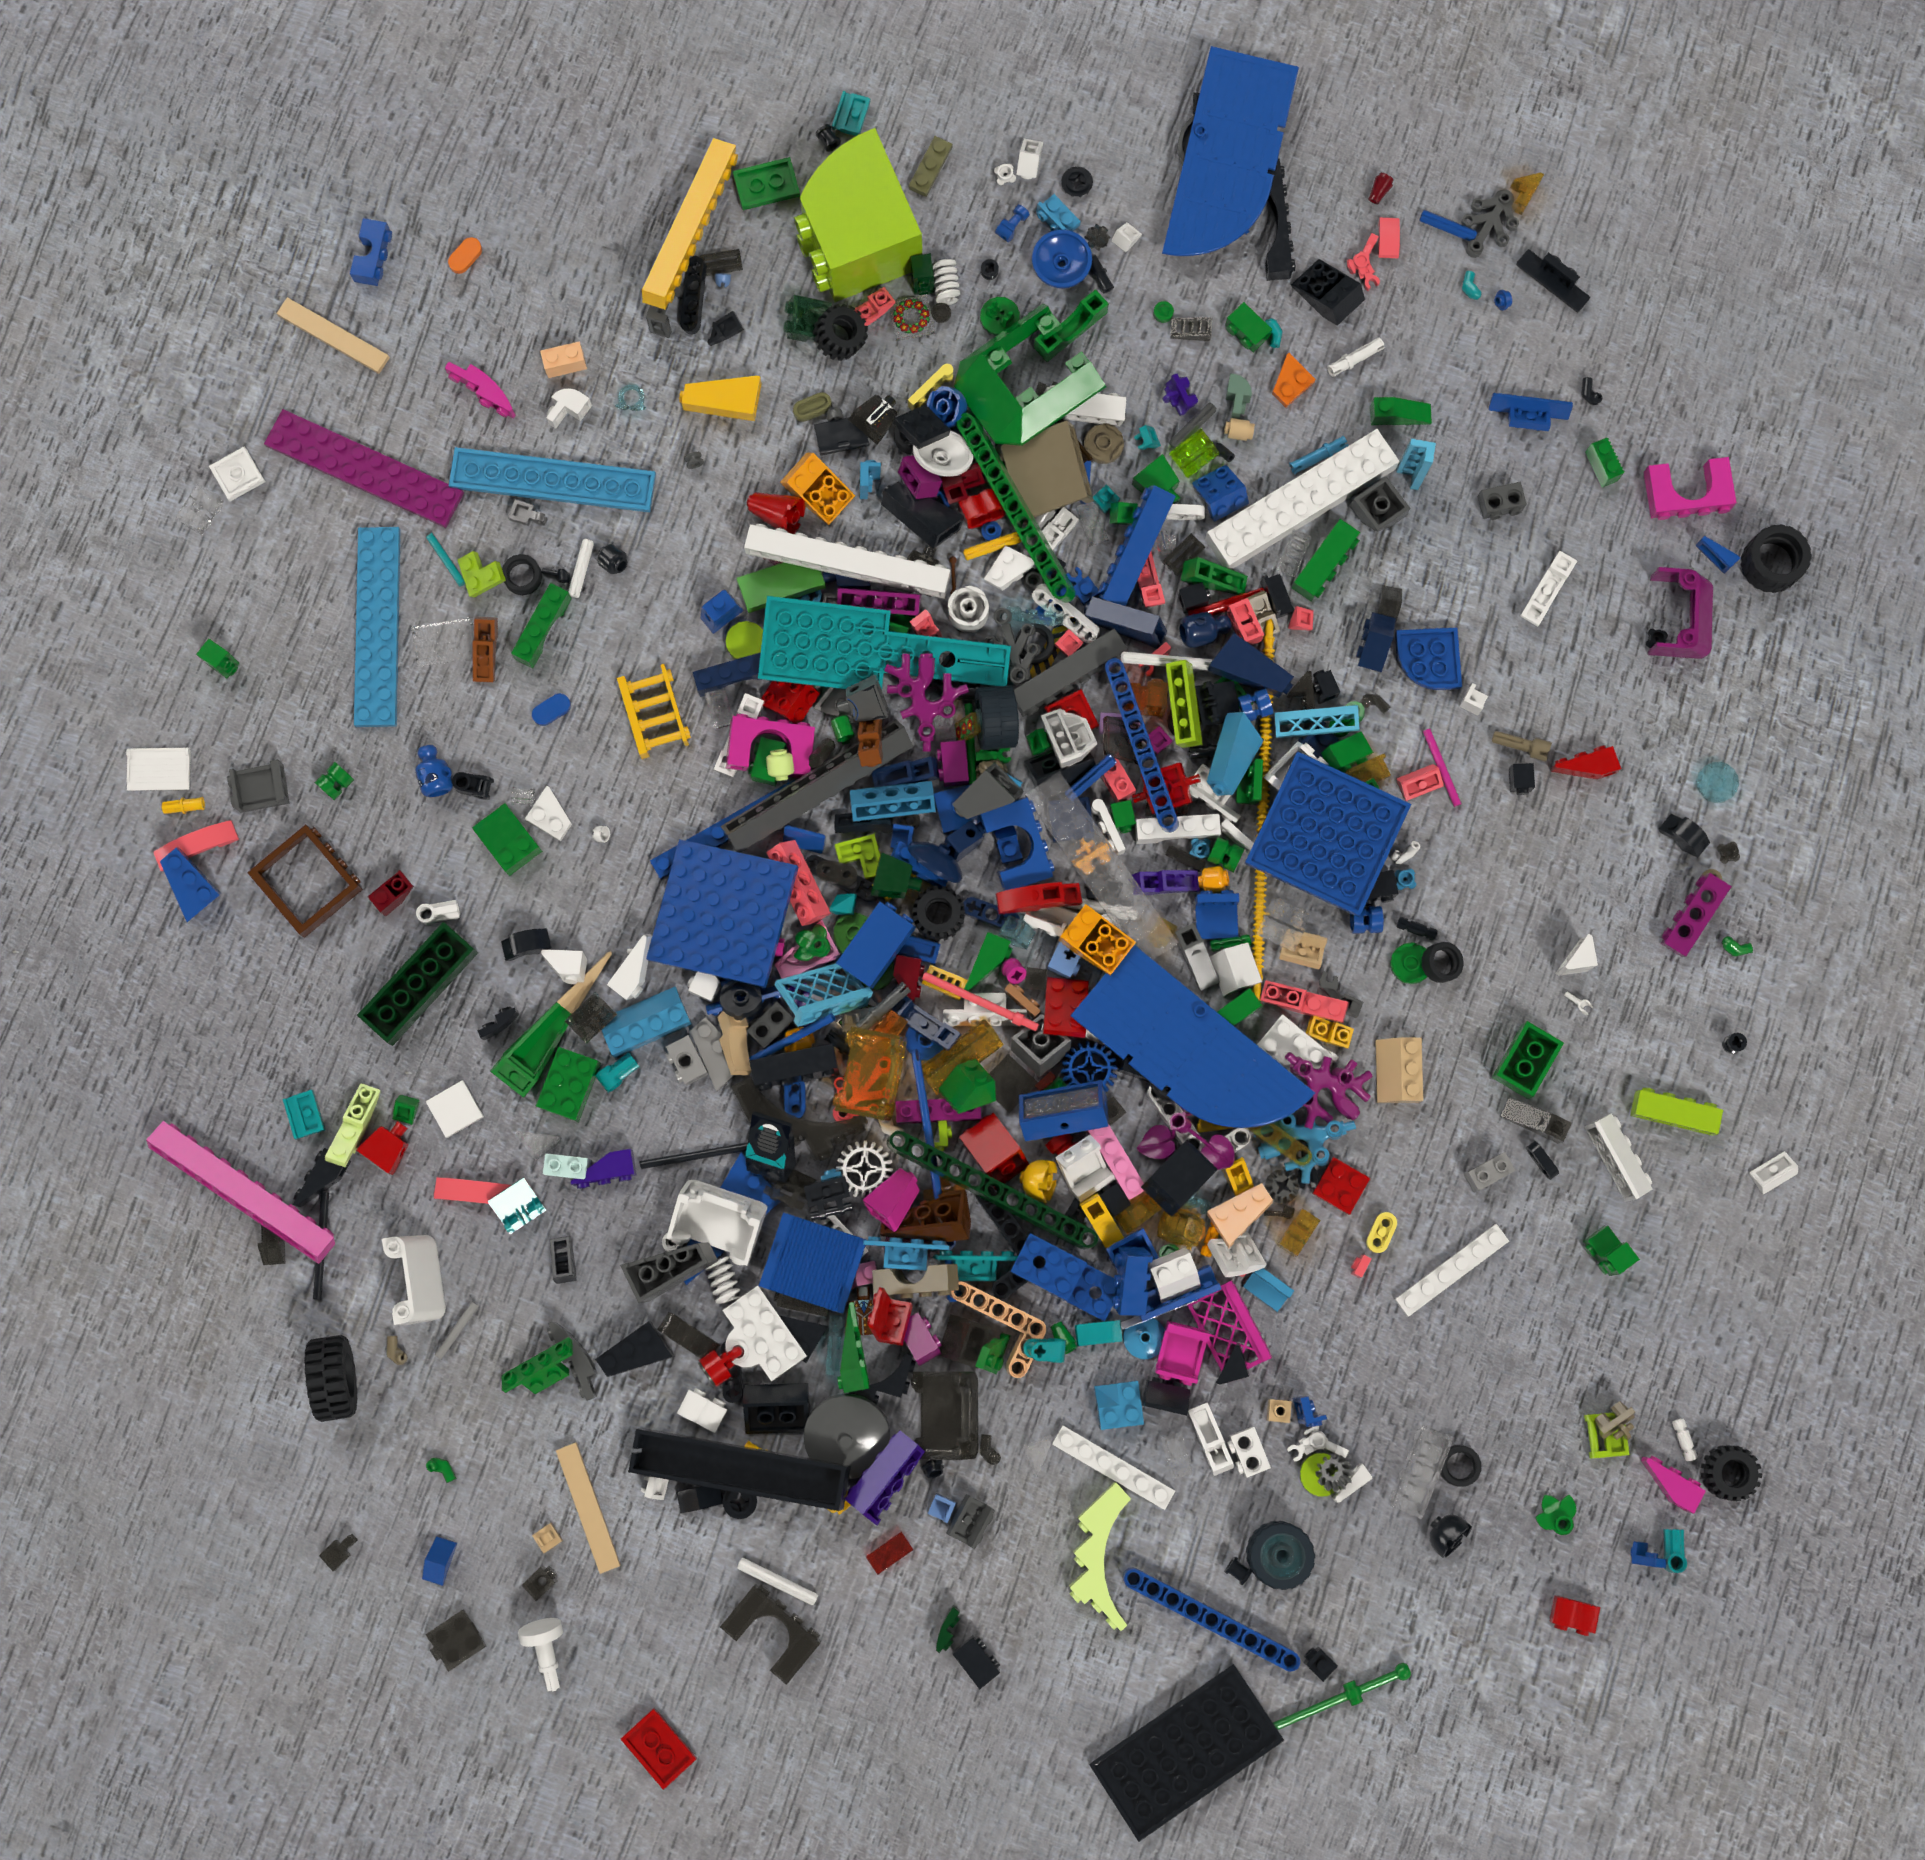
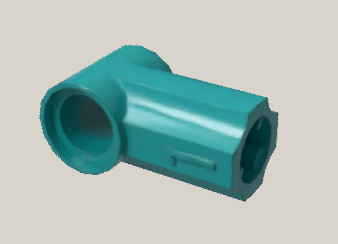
M628 1052L614 1064L601 1069L595 1077L607 1093L620 1086L623 1082L622 1080L640 1066Z
M1663 1529V1559H1667L1666 1568L1664 1569L1671 1573H1681L1687 1568V1559L1685 1558L1684 1530ZM1673 1557H1676L1679 1562L1676 1569L1671 1566V1559Z

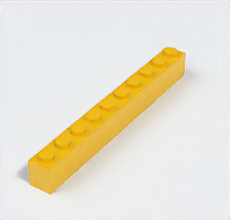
M715 138L712 139L642 288L643 303L666 310L668 303H672L675 296L674 290L681 284L683 271L686 272L688 269L689 258L695 254L696 243L702 239L703 228L709 224L711 210L714 211L716 209L718 195H722L725 180L728 181L731 175V167L737 163L736 145Z

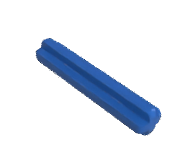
M1424 210L1421 214L1420 221L1467 241L1475 240L1476 230L1427 210Z
M1108 754L1065 791L1066 797L1074 801L1117 763L1115 758Z

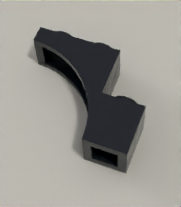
M904 1354L900 1365L889 1377L878 1383L870 1384L868 1389L849 1392V1394L863 1396L876 1405L879 1400V1396L876 1395L877 1391L902 1398V1394L907 1395L910 1382L906 1381L908 1373L913 1374L916 1361L912 1360V1355Z

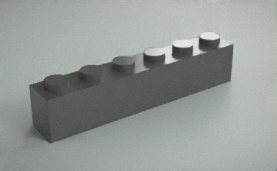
M1115 628L1014 689L1017 709L1022 717L1027 714L1028 716L1034 715L1039 711L1040 706L1052 704L1060 694L1066 695L1074 689L1073 686L1078 683L1082 685L1091 679L1090 676L1096 672L1101 674L1106 671L1105 666L1108 660L1113 658L1121 660V653L1127 652L1128 648Z

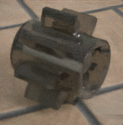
M1095 224L1094 227L1088 228L1084 238L1089 241L1088 245L1091 249L1095 248L1100 251V248L1107 247L1111 236L1107 234L1108 229L1105 226L1101 227Z

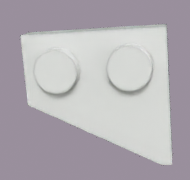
M1005 545L984 580L1003 591L1012 582L1021 579L1026 571L1032 567L1034 569L1037 567L1032 558Z
M548 786L545 787L525 818L526 821L559 841H562L572 825Z

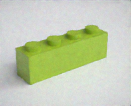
M1187 660L1166 663L1176 745L1181 748L1203 745L1192 664Z
M1645 1087L1642 1090L1635 1091L1630 1116L1710 1136L1719 1134L1723 1109L1717 1108L1716 1104L1705 1102L1704 1105L1698 1104L1696 1099L1684 1097L1682 1100L1675 1098V1094L1663 1092V1095L1655 1093L1654 1089Z

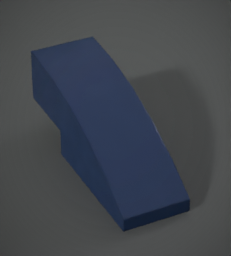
M930 756L915 761L907 760L877 768L872 772L874 787L939 779L937 759Z

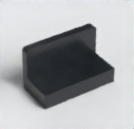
M1267 574L1263 575L1260 583L1267 593L1276 619L1292 614L1294 608L1281 575L1277 574L1269 578Z

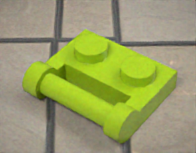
M1613 1412L1605 1413L1610 1421L1616 1418ZM1602 1413L1584 1415V1420L1587 1421L1591 1449V1452H1589L1590 1459L1630 1455L1628 1440L1623 1436L1616 1440L1613 1436L1614 1433L1604 1439L1605 1450L1599 1451L1595 1418Z

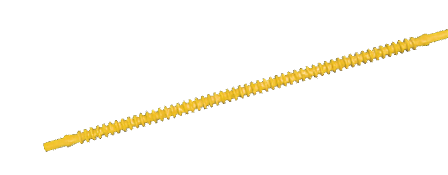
M1269 619L1265 622V636L1263 637L1265 648L1262 652L1272 660L1275 657L1272 654L1275 652L1273 649L1275 637L1273 636V621ZM1272 715L1260 718L1262 722L1260 724V727H1262L1260 733L1262 735L1260 736L1264 741L1259 748L1261 751L1259 753L1260 759H1263L1262 798L1257 806L1259 817L1256 819L1259 823H1256L1259 828L1256 829V832L1258 833L1268 814L1267 809L1270 808L1267 805L1270 802L1267 799L1270 797V794H1268L1270 783L1264 776L1269 772L1268 769L1271 768V765H1269L1271 753L1269 751L1272 748L1269 745L1272 742L1269 740L1272 738L1270 735L1272 733V730H1270L1272 718L1270 716ZM1255 870L1257 876L1254 878L1257 881L1254 884L1257 887L1254 888L1256 891L1254 903L1256 905L1253 908L1256 911L1253 914L1256 916L1253 918L1255 929L1252 930L1255 933L1252 936L1255 939L1252 944L1255 946L1252 947V950H1254L1252 954L1263 981L1262 968L1264 966L1262 963L1264 959L1262 957L1265 955L1262 951L1265 948L1262 945L1265 944L1263 941L1265 938L1263 927L1266 926L1263 923L1266 918L1263 916L1266 914L1264 912V909H1266L1264 897L1267 896L1264 894V891H1267L1264 886L1267 885V882H1265L1267 876H1265V873ZM1261 983L1253 985V991L1258 1000L1261 999Z

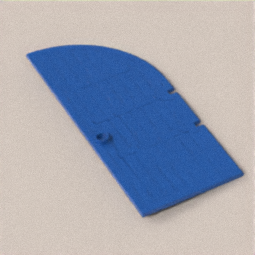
M1211 46L1162 254L1195 256L1219 250L1240 238L1259 218L1269 198L1274 175L1267 172L1268 169L1273 171L1276 169L1284 132L1277 131V128H1285L1299 70L1298 66Z
M1135 945L1111 976L1106 973L1070 1015L1123 1060L1129 1054L1133 1059L1128 1064L1159 1090L1162 1091L1165 1086H1168L1171 1090L1167 1096L1190 1114L1216 1125L1233 1128L1267 1125L1291 1115L1305 1105L1315 1094L1307 1085Z

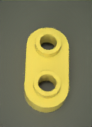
M1384 1212L1376 1217L1366 1239L1367 1248L1371 1252L1381 1253L1387 1249L1397 1227V1219L1393 1214ZM1383 1219L1389 1222L1387 1227L1382 1226ZM1375 1238L1380 1240L1378 1247L1373 1244Z

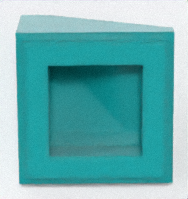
M837 894L829 911L835 915L854 914L857 894Z

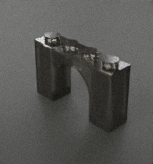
M755 1584L720 1628L737 1641L750 1624L760 1617L771 1616L782 1621L789 1633V1644L770 1671L787 1685L821 1643L819 1637L821 1635L812 1627L808 1630L802 1624L804 1622L803 1619L796 1613L791 1615L786 1611L787 1606L780 1599L777 1598L775 1601L769 1596L771 1592L765 1586Z

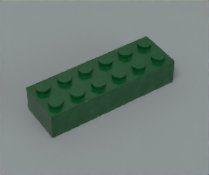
M442 922L357 1016L386 1043L393 1046L473 960L478 952L445 922Z

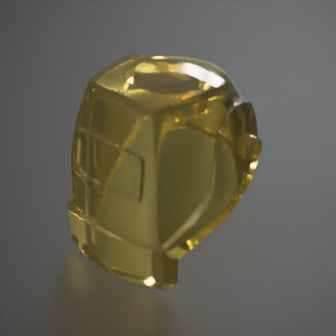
M1179 1209L1172 1217L1164 1211L1159 1220L1157 1236L1166 1242L1191 1250L1192 1247L1198 1246L1205 1236V1221L1201 1218V1214H1194L1184 1209Z

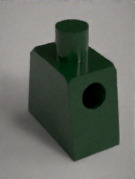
M881 852L871 896L903 899L907 889L920 891L922 879L911 876L913 867L911 864Z

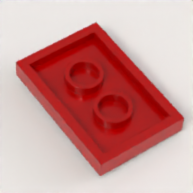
M1047 977L1043 1034L1085 1038L1086 1029L1070 1015L1088 995L1089 981Z
M655 1708L621 1738V1741L663 1790L697 1760L694 1753Z

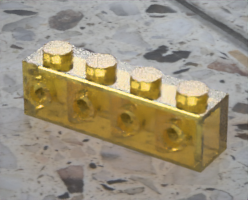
M983 1019L960 1036L949 1051L943 1049L922 1065L924 1080L931 1090L938 1095L940 1093L939 1087L956 1065L973 1059L981 1063L1004 1044L991 1025Z

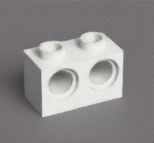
M1249 1427L1228 1436L1230 1441L1227 1444L1231 1454H1236L1238 1461L1235 1464L1240 1475L1244 1474V1477L1248 1478L1271 1468L1255 1427ZM1242 1436L1247 1437L1249 1440V1445L1244 1449H1241L1238 1445V1440ZM1249 1457H1255L1257 1460V1465L1254 1469H1249L1246 1465Z

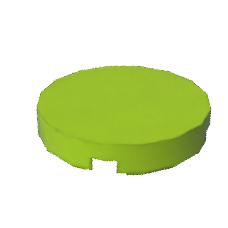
M749 621L738 622L733 625L726 636V646L730 655L735 659L760 653L763 629L756 623Z
M1315 1453L1308 1456L1300 1469V1481L1303 1487L1309 1493L1318 1497L1329 1496L1335 1493L1332 1488L1327 1491L1324 1485L1321 1486L1318 1483L1319 1477L1316 1476V1472L1320 1470L1317 1463L1324 1464L1323 1457L1330 1460L1331 1455L1326 1453Z

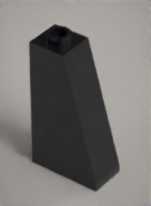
M900 482L887 486L882 493L881 505L933 549L961 529L964 520L962 514L931 498L915 499L909 488Z

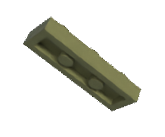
M934 136L909 184V190L925 197L928 196L953 148L952 143Z

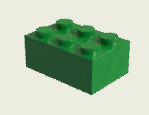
M1527 1021L1519 1028L1491 1078L1526 1099H1530L1536 1094L1564 1042Z
M558 1047L536 1107L579 1123L595 1082V1075L598 1073L601 1063L595 1059Z

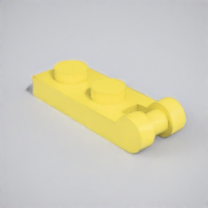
M944 364L908 399V407L913 410L925 405L932 391H936L944 382H951L953 380V366L951 364Z

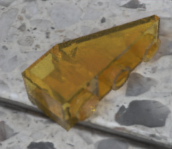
M1145 1194L1118 1214L1115 1219L1126 1234H1129L1162 1208L1148 1194Z

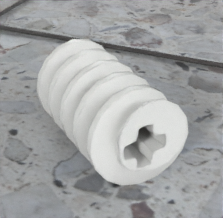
M942 259L932 264L934 287L936 288L935 295L937 296L936 302L940 305L954 304L958 301L955 297L960 295V291L956 290L959 288V283L955 282L958 280V276L954 275L957 273V268L953 267L956 265V261L952 259Z
M729 1256L717 1259L718 1262L705 1269L706 1271H712L708 1275V1279H715L710 1286L717 1287L713 1291V1295L720 1296L715 1300L717 1304H725L741 1298L735 1295L740 1291V1288H733L738 1281L730 1279L735 1275V1272H728V1269L733 1265L725 1263L730 1258Z

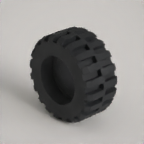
M343 1335L311 1339L306 1344L304 1370L309 1405L314 1418L324 1422L352 1417L357 1410L358 1398L355 1364L349 1340Z

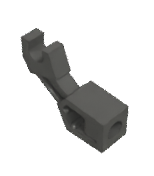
M1323 971L1319 979L1320 989H1323L1328 997L1351 1002L1346 1015L1357 1018L1364 1002L1348 994L1341 996L1337 990L1338 977L1334 976L1333 981L1328 982L1326 980L1327 972Z

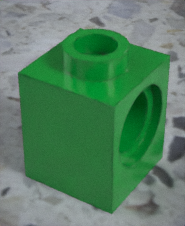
M1125 502L1111 503L1109 523L1132 525L1135 519L1132 516L1138 504Z
M1131 800L1110 804L1111 818L1117 831H1120L1121 834L1131 832L1132 828L1136 826Z

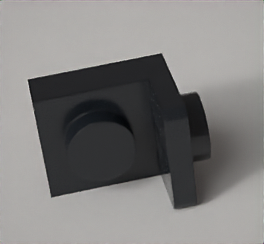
M1320 1647L1316 1649L1311 1648L1304 1656L1306 1659L1303 1663L1323 1682L1338 1667Z

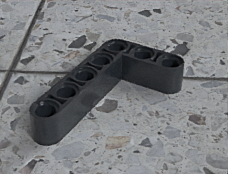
M988 1186L991 1195L995 1196L997 1193L991 1186ZM976 1195L978 1203L1018 1256L1020 1253L1017 1249L1018 1242L1026 1241L1028 1238L1025 1231L1014 1216L1004 1210L1002 1217H994L992 1209L997 1205L984 1201ZM1011 1223L1016 1226L1017 1231L1014 1235H1007L1005 1233L1004 1227L1007 1224ZM1041 1256L1035 1257L1041 1260V1268L1045 1266V1259ZM1009 1271L993 1284L992 1293L998 1299H1005L1028 1281L1024 1279L1021 1283L1015 1282L1012 1276L1013 1273ZM1003 1283L1007 1286L1008 1291L1005 1295H998L996 1293L995 1287L997 1284Z

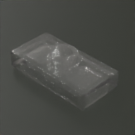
M946 706L944 713H951V707ZM937 715L933 720L936 742L956 739L954 716L952 718H944Z

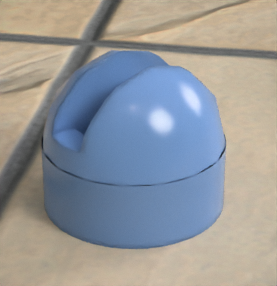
M715 273V283L718 287H721V283H724V288L729 286L731 274Z

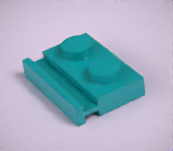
M843 91L832 123V130H840L842 133L853 136L860 135L871 99Z
M314 1090L282 1099L295 1140L326 1130Z

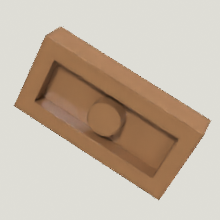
M1009 983L1005 987L1004 992L1022 1009H1026L1033 1019L1039 1016L1041 1010L1038 1009L1040 1005L1033 998L1027 999L1023 995L1025 992L1017 984L1013 986Z

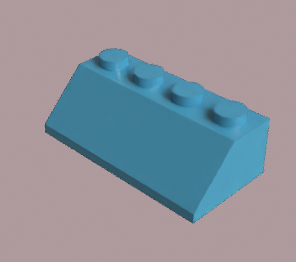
M676 986L599 1019L603 1036L614 1058L692 1025Z

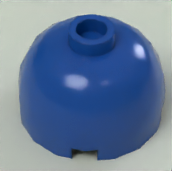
M940 386L936 391L930 393L927 400V406L948 428L956 426L957 421L962 417L961 415L967 413L968 405L966 398L961 391L953 387Z

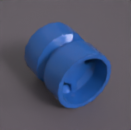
M1266 689L1254 692L1253 696L1247 694L1238 697L1240 711L1244 712L1250 721L1257 720L1259 715L1263 718L1274 713ZM1252 702H1255L1257 710L1253 711L1251 706Z
M1381 906L1364 908L1360 917L1350 913L1352 934H1363L1366 930L1369 933H1382L1384 919ZM1363 916H1366V924H1364Z

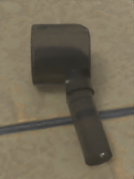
M1284 1205L1283 1211H1265L1264 1216H1278L1291 1219L1295 1208Z

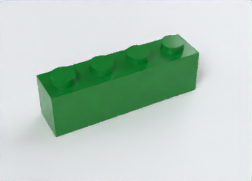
M1339 519L1294 581L1292 589L1311 602L1315 596L1319 598L1325 590L1323 587L1325 582H1331L1337 572L1334 571L1338 565L1342 567L1348 556L1346 553L1349 549L1354 550L1360 542L1357 539L1360 532L1342 519Z

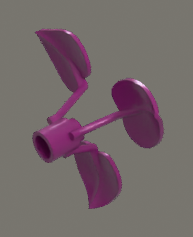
M1182 1107L1180 1108L1185 1112L1175 1113L1171 1116L1170 1129L1164 1125L1151 1127L1137 1146V1150L1149 1158L1157 1160L1166 1159L1176 1149L1173 1141L1176 1137V1131L1182 1134L1189 1132L1206 1145L1202 1148L1201 1153L1218 1170L1230 1168L1235 1159L1233 1145L1226 1137L1216 1134L1207 1142L1191 1129V1121L1187 1118V1116L1192 1114Z

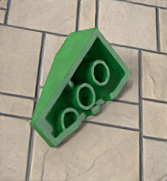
M854 1302L849 1303L840 1368L841 1376L837 1377L839 1390L843 1389L844 1393L870 1388Z

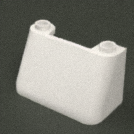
M688 1180L679 1192L666 1239L678 1245L687 1243L690 1239L701 1243L709 1242L713 1247L730 1252L729 1257L734 1264L747 1266L763 1224L767 1206L760 1201L701 1181Z
M428 1235L383 1238L384 1253L390 1258H402L408 1296L407 1301H401L393 1308L394 1325L405 1326L438 1320L443 1317L446 1306L435 1239Z

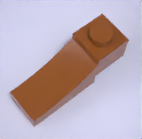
M476 617L474 619L473 682L495 681L498 618Z
M882 719L859 722L858 755L861 767H875L878 764H882Z

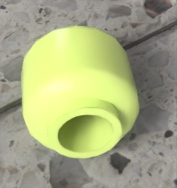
M786 749L770 751L771 754L766 757L768 775L775 777L776 781L787 780L788 775L794 773L792 754L788 753Z

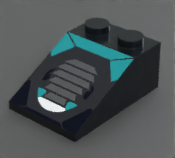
M755 1111L752 1113L745 1156L747 1171L768 1177L774 1181L783 1183L787 1181L796 1166L792 1123Z

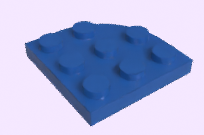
M1458 628L1396 630L1397 659L1401 669L1410 680L1419 686L1432 690L1462 688Z

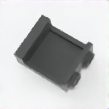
M681 282L680 286L676 287L674 291L676 297L683 299L684 290ZM669 303L666 310L652 305L649 306L646 319L650 333L670 338L672 330L668 315H665Z
M278 759L270 761L269 765L239 771L229 769L230 776H227V781L233 792L230 800L232 807L240 813L290 804L284 765Z

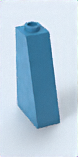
M1244 712L1227 713L1207 778V783L1217 796L1234 794L1264 741Z

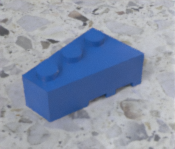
M176 847L160 861L186 922L191 920L221 894L179 847Z
M1119 1247V1253L1115 1255V1265L1118 1266V1274L1114 1276V1287L1117 1288V1295L1113 1297V1308L1116 1309L1119 1315H1146L1148 1300L1147 1280H1150L1151 1273H1147L1148 1263L1153 1262V1256L1144 1247Z

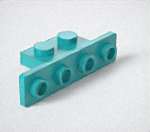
M940 1250L939 1254H933V1259L953 1260V1264H957L958 1281H996L997 1261H1016L1018 1257L1014 1255V1251H1001V1255H994V1251H981V1255H973V1251H960V1254H952L950 1250Z

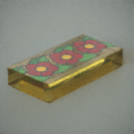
M978 712L970 713L954 724L956 741L965 740L966 742L981 733Z

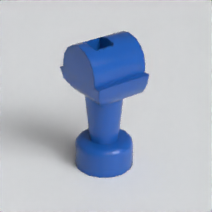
M1018 204L1013 210L1014 216L1009 221L1003 219L995 231V234L1006 242H1010L1013 239L1015 228L1020 220L1025 221L1030 216L1029 211L1022 205Z

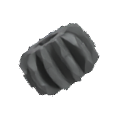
M1331 1454L1330 1460L1323 1457L1325 1463H1317L1320 1469L1316 1472V1476L1319 1477L1318 1483L1321 1486L1324 1485L1327 1491L1332 1488L1334 1492H1338L1340 1486L1343 1490H1346L1344 1484L1345 1482L1352 1483L1349 1476L1353 1475L1352 1469H1349L1351 1467L1349 1461H1345V1458L1341 1455L1336 1458L1334 1454Z

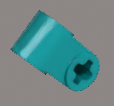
M1058 1338L1028 1339L1023 1345V1352L1027 1357L1033 1358L1036 1361L1063 1363L1065 1360L1066 1340Z

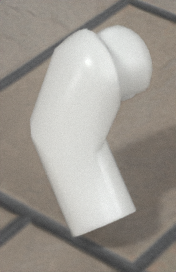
M1412 841L1403 853L1395 850L1391 855V859L1396 864L1404 863L1420 849V844L1417 841Z

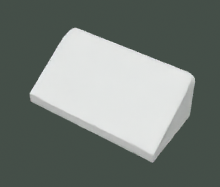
M1784 1151L1752 1170L1749 1174L1761 1193L1765 1194L1797 1175L1798 1165Z

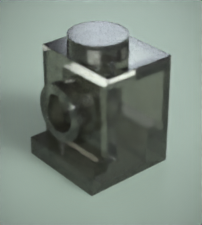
M543 1565L522 1584V1587L535 1601H538L558 1582L555 1578L557 1573L550 1566L546 1568ZM540 1577L546 1578L545 1585L540 1584Z

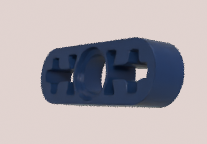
M969 897L963 902L965 915L1009 932L1017 930L1020 926V917L1017 913H1006L1003 915V918L1010 919L1012 916L1014 921L1017 922L1016 925L1012 924L1009 927L1007 926V921L1002 920L1001 924L997 923L1001 917V914L998 912V906L975 897ZM974 902L975 907L981 909V905H984L982 917L978 916L980 911L973 910L969 912V908L966 905H971ZM988 909L996 910L997 918L994 920L987 919L985 916Z

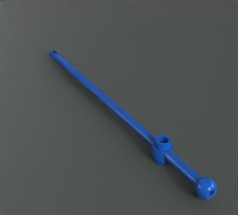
M913 1049L911 1056L925 1143L935 1148L920 1052L918 1049ZM936 1156L931 1157V1163L934 1166H938ZM930 1171L934 1199L939 1198L938 1195L942 1194L940 1177ZM956 1241L945 1242V1245L950 1246L949 1250L951 1251L955 1247ZM944 1260L945 1264H953V1260ZM960 1288L954 1291L957 1297L962 1296ZM946 1295L949 1302H956L950 1295Z

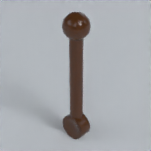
M954 556L949 558L952 576L950 595L956 590L955 563L957 558Z

